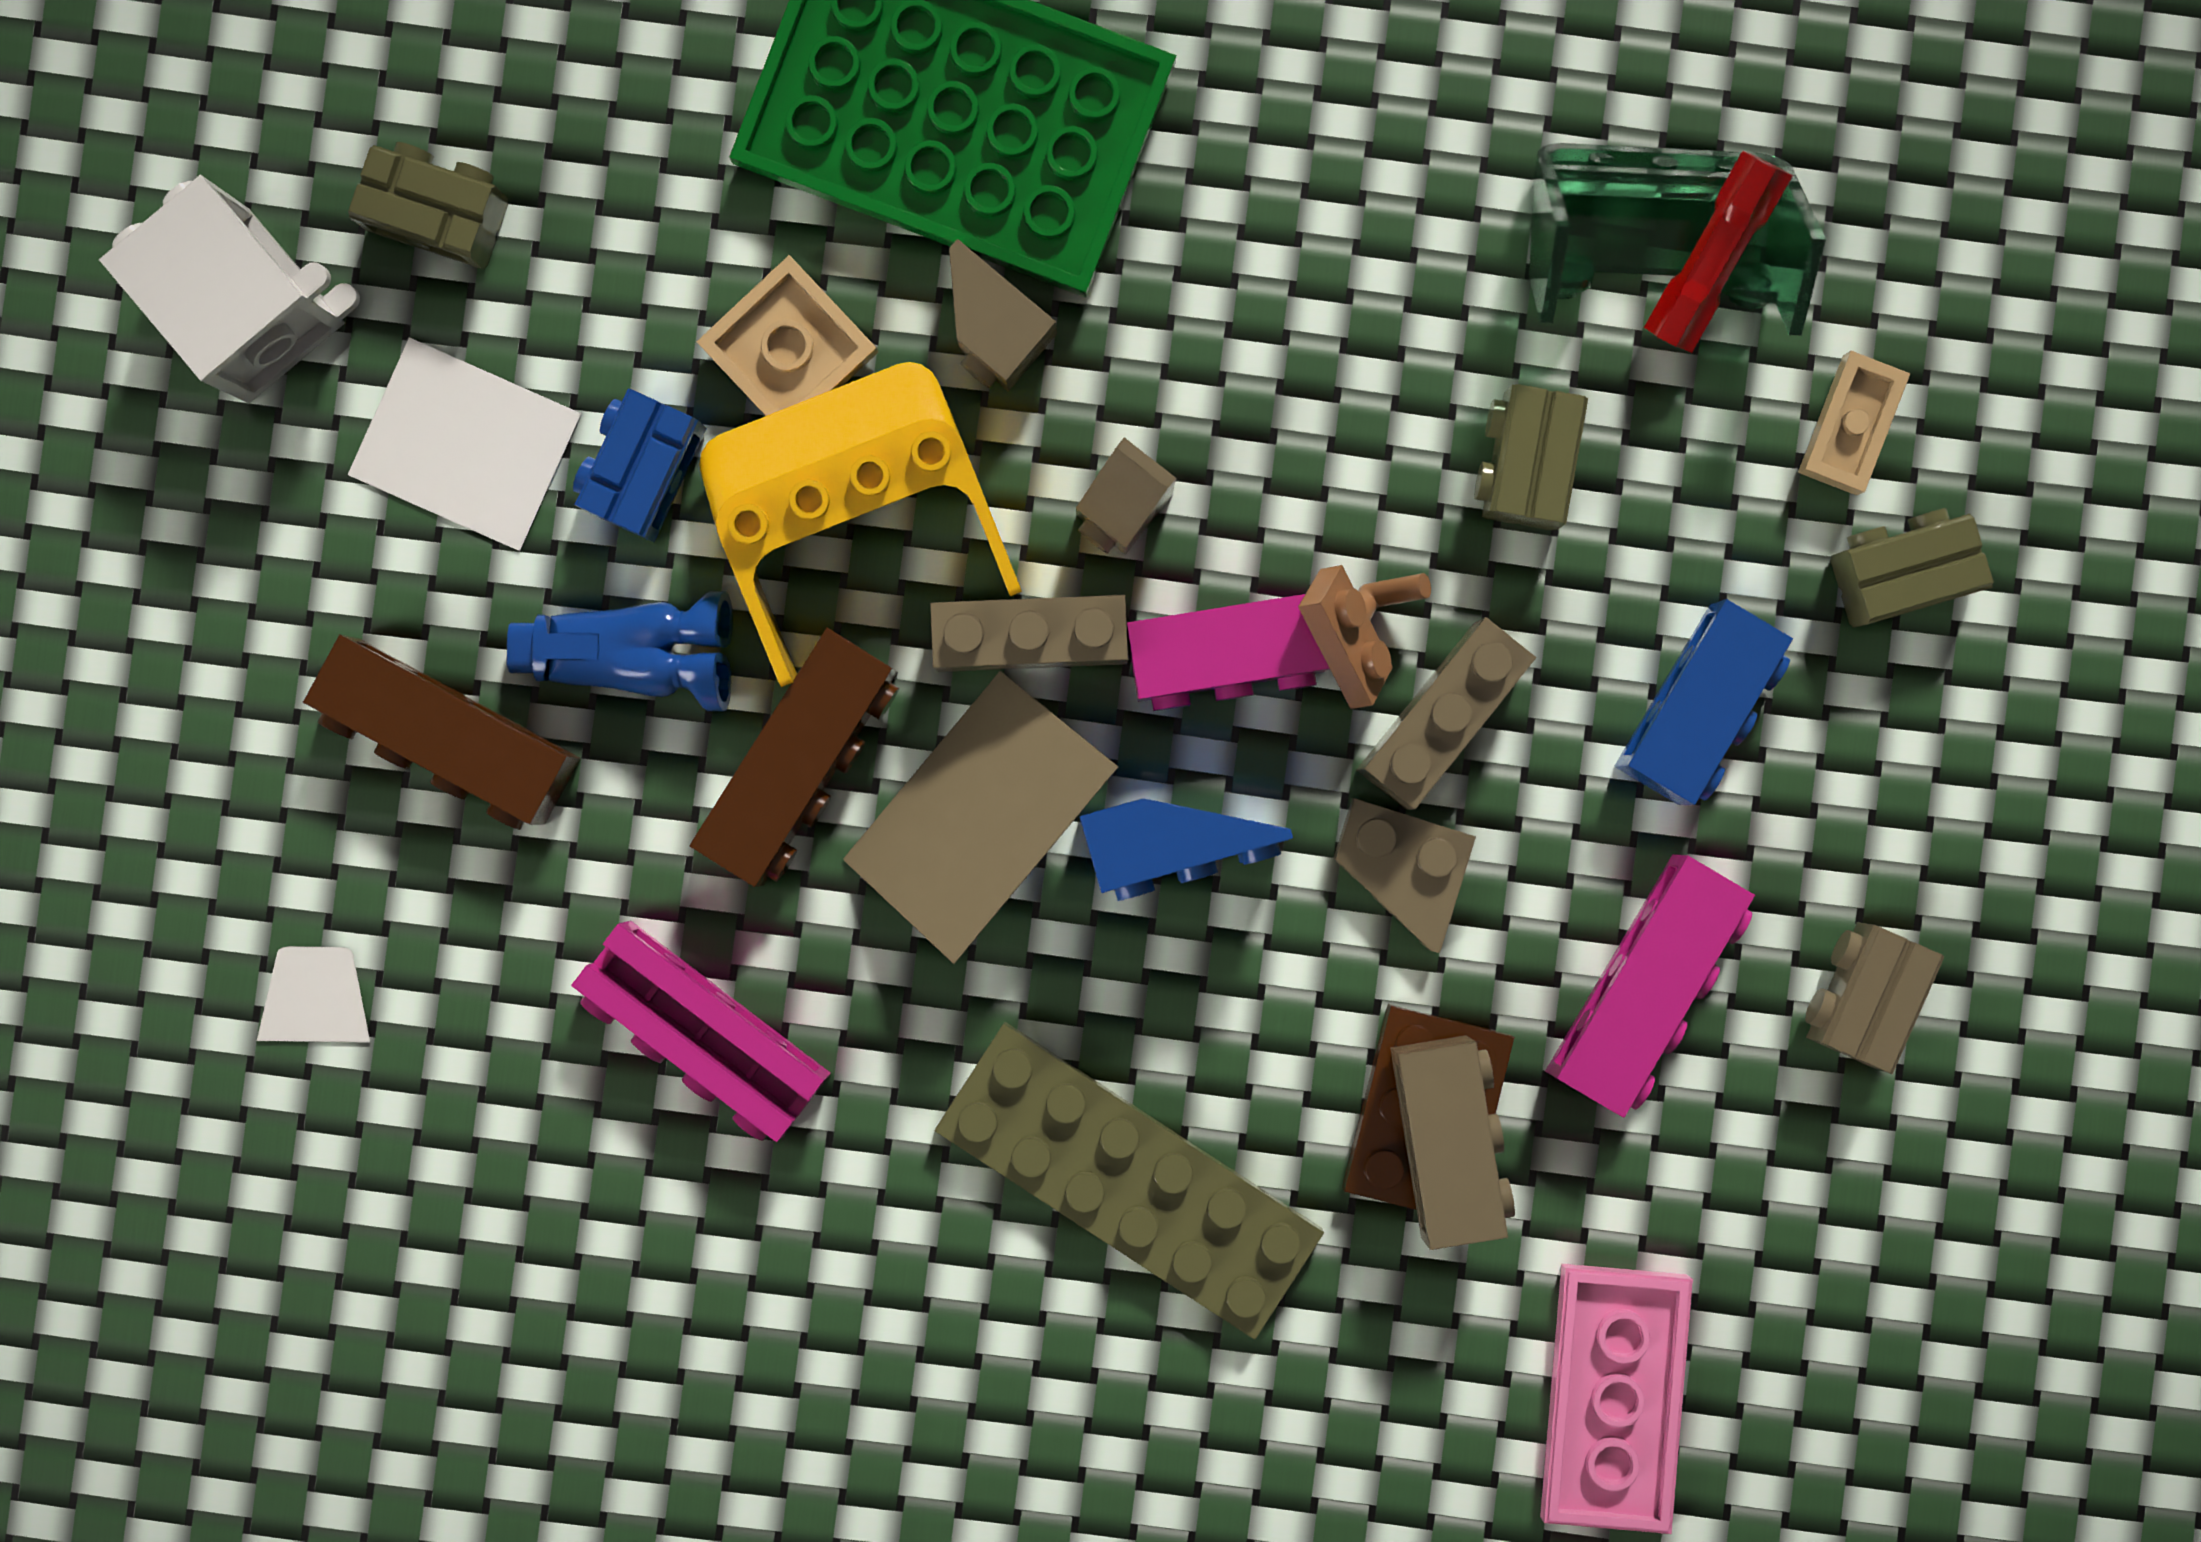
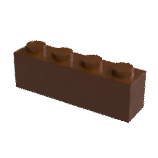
M827 627L689 846L753 887L764 885L768 878L778 882L798 851L789 844L801 825L805 824L812 828L827 807L832 796L823 790L835 771L838 769L846 774L860 755L866 742L860 739L858 735L870 716L880 720L894 701L899 687L892 684V681L898 672Z
M339 634L302 702L322 713L317 722L323 727L349 739H353L357 732L378 743L374 753L379 757L408 770L413 762L434 773L430 780L433 786L459 799L465 800L468 793L490 803L486 811L489 816L518 830H521L524 823L529 825L546 824L581 759L577 755L367 642Z

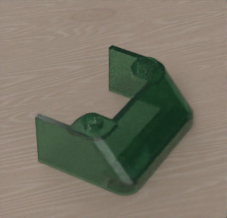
M1555 143L1540 148L1537 154L1533 180L1529 279L1540 323H1553L1557 299H1570L1578 293L1588 290L1593 284L1595 272L1667 276L1679 274L1714 214L1716 197L1741 152ZM1749 152L1794 176L1766 225L1754 233L1722 291L1729 296V300L1732 303L1743 308L1758 309L1767 304H1776L1788 335L1802 336L1826 238L1793 167L1779 157Z

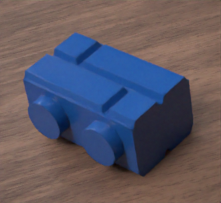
M628 388L623 400L613 399L602 417L599 431L600 434L606 437L596 459L587 457L576 473L573 491L579 493V496L574 505L631 533L655 542L707 428L694 417Z

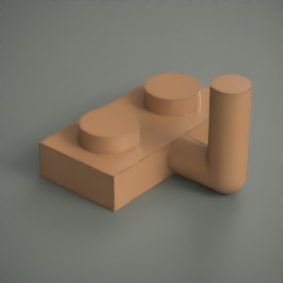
M1343 565L1323 568L1319 570L1298 608L1350 709L1373 706L1393 668L1389 649L1382 640H1379L1370 621L1377 607L1429 598L1431 583L1425 573L1367 583L1357 590L1353 587Z

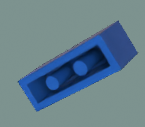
M1728 599L1710 604L1614 767L1678 805H1695L1699 798L1703 801L1707 800L1723 778L1725 768L1719 764L1731 743L1735 746L1741 744L1753 728L1758 714L1752 711V708L1763 689L1771 691L1785 674L1790 659L1784 656L1793 638Z

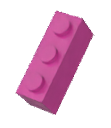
M1305 594L1127 622V636L1138 702L1151 700L1153 711L1189 706L1191 705L1189 694L1209 690L1215 691L1216 701H1223L1254 695L1253 683L1277 680L1279 691L1317 685L1315 674L1325 672L1330 668L1298 608Z

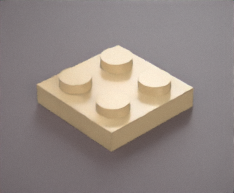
M790 255L696 341L765 416L843 386L878 353L876 346Z

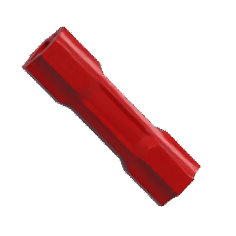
M1743 150L1716 197L1714 214L1682 271L1668 283L1646 322L1645 329L1675 347L1690 353L1694 351L1720 305L1721 291L1754 233L1766 225L1794 175Z

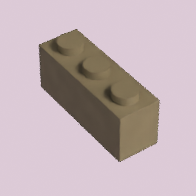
M1125 595L930 603L933 668L938 672L1124 665L1128 661Z
M1487 617L1473 623L1356 771L1402 808L1415 810L1537 657Z
M1466 1035L1391 1047L1422 1240L1430 1250L1508 1238L1505 1218L1515 1217V1206L1508 1178L1499 1179L1495 1154L1504 1152V1138L1498 1115H1488L1484 1089L1494 1087L1493 1070L1488 1051L1486 1049L1478 1050L1477 1042Z

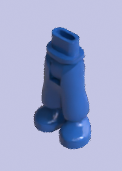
M710 591L704 594L688 611H679L670 603L657 602L616 610L560 614L551 616V618L547 615H537L534 623H510L507 632V669L509 673L533 674L536 681L549 680L563 684L612 688L654 697L668 696L676 692L678 688L684 687L693 694L705 710L726 711L729 706L732 687L731 669L726 655L715 652L676 655L673 654L672 648L676 644L684 643L709 648H726L730 644L733 630L731 599L726 591Z

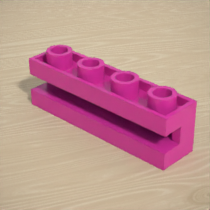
M1672 854L1545 1072L1625 1118L1630 1108L1638 1109L1645 1102L1653 1088L1655 1077L1650 1074L1662 1053L1667 1055L1672 1053L1682 1040L1687 1029V1022L1683 1020V1017L1695 997L1698 999L1704 998L1715 984L1720 972V967L1715 965L1726 944H1735L1746 931L1752 918V912L1748 910V907L1755 895L1688 855Z
M634 922L618 923L602 945L605 948L594 963L586 965L571 984L573 988L584 995L580 1004L600 1021L611 1024L616 1020L635 1035L631 1039V1043L648 1058L658 1063H662L666 1058L686 1074L683 1076L682 1082L695 1094L709 1102L718 1097L735 1110L736 1113L732 1118L746 1133L761 1141L766 1136H769L775 1142H778L814 1097L831 1072Z

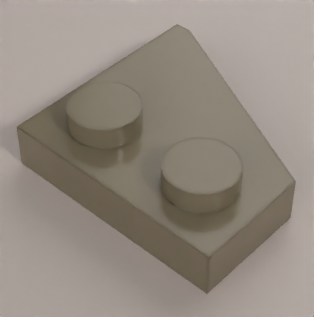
M1354 798L1351 800L1333 859L1369 891L1390 914L1397 918L1426 949L1440 953L1476 836Z

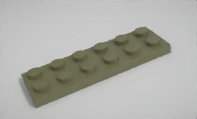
M1006 1022L1003 1023L934 1130L1254 1340L1324 1234L1320 1226Z

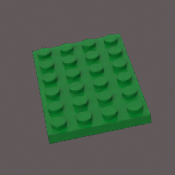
M789 0L729 158L732 164L947 246L951 247L959 239L984 260L1086 298L1175 67L1177 55L1032 0Z

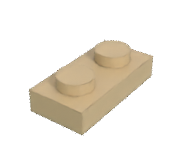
M1854 351L1844 354L1798 473L1856 496L1864 493L1911 373Z

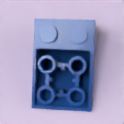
M1145 798L1080 816L1101 893L1115 890L1117 901L1155 891L1152 879L1176 872L1178 881L1181 883L1218 873V868L1215 861L1233 855H1238L1239 862L1244 865L1281 855L1279 842L1293 838L1290 828Z

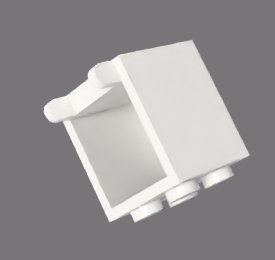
M201 174L193 181L180 183L171 189L164 197L163 206L143 223H136L122 230L115 237L112 243L113 248L99 259L200 381L246 403H251L344 325L345 322L342 319L357 308L360 303L359 292L347 283L336 285L326 295L322 296L321 293L331 283V274L328 269L315 262L308 263L302 269H299L248 207Z

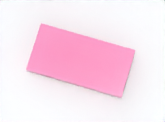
M1561 1263L1540 1517L1544 1523L1672 1534L1693 1279L1687 1274Z

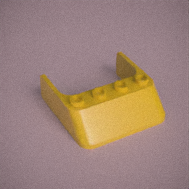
M912 362L896 364L729 430L708 441L701 452L699 462L701 477L719 539L781 687L793 683L797 672L756 574L757 566L763 557L777 548L931 487L942 485L955 487L969 497L975 507L1009 595L1013 596L1022 592L941 386L933 372L921 364Z

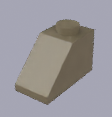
M957 239L949 248L956 336L960 351L966 356L960 364L987 388H990L996 381L1009 392L1057 335L1056 321Z
M1124 437L1076 507V516L1084 522L1078 531L1103 552L1108 554L1115 546L1126 555L1172 497L1176 477Z

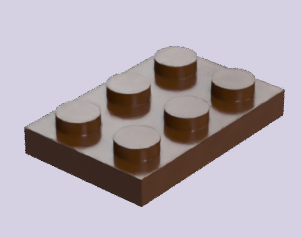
M1388 1004L1342 1185L1344 1192L1417 1210L1391 1047L1465 1035L1476 1041L1478 1050L1486 1049L1488 1051L1493 1070L1494 1087L1484 1089L1488 1115L1496 1114L1515 1037L1510 1034Z

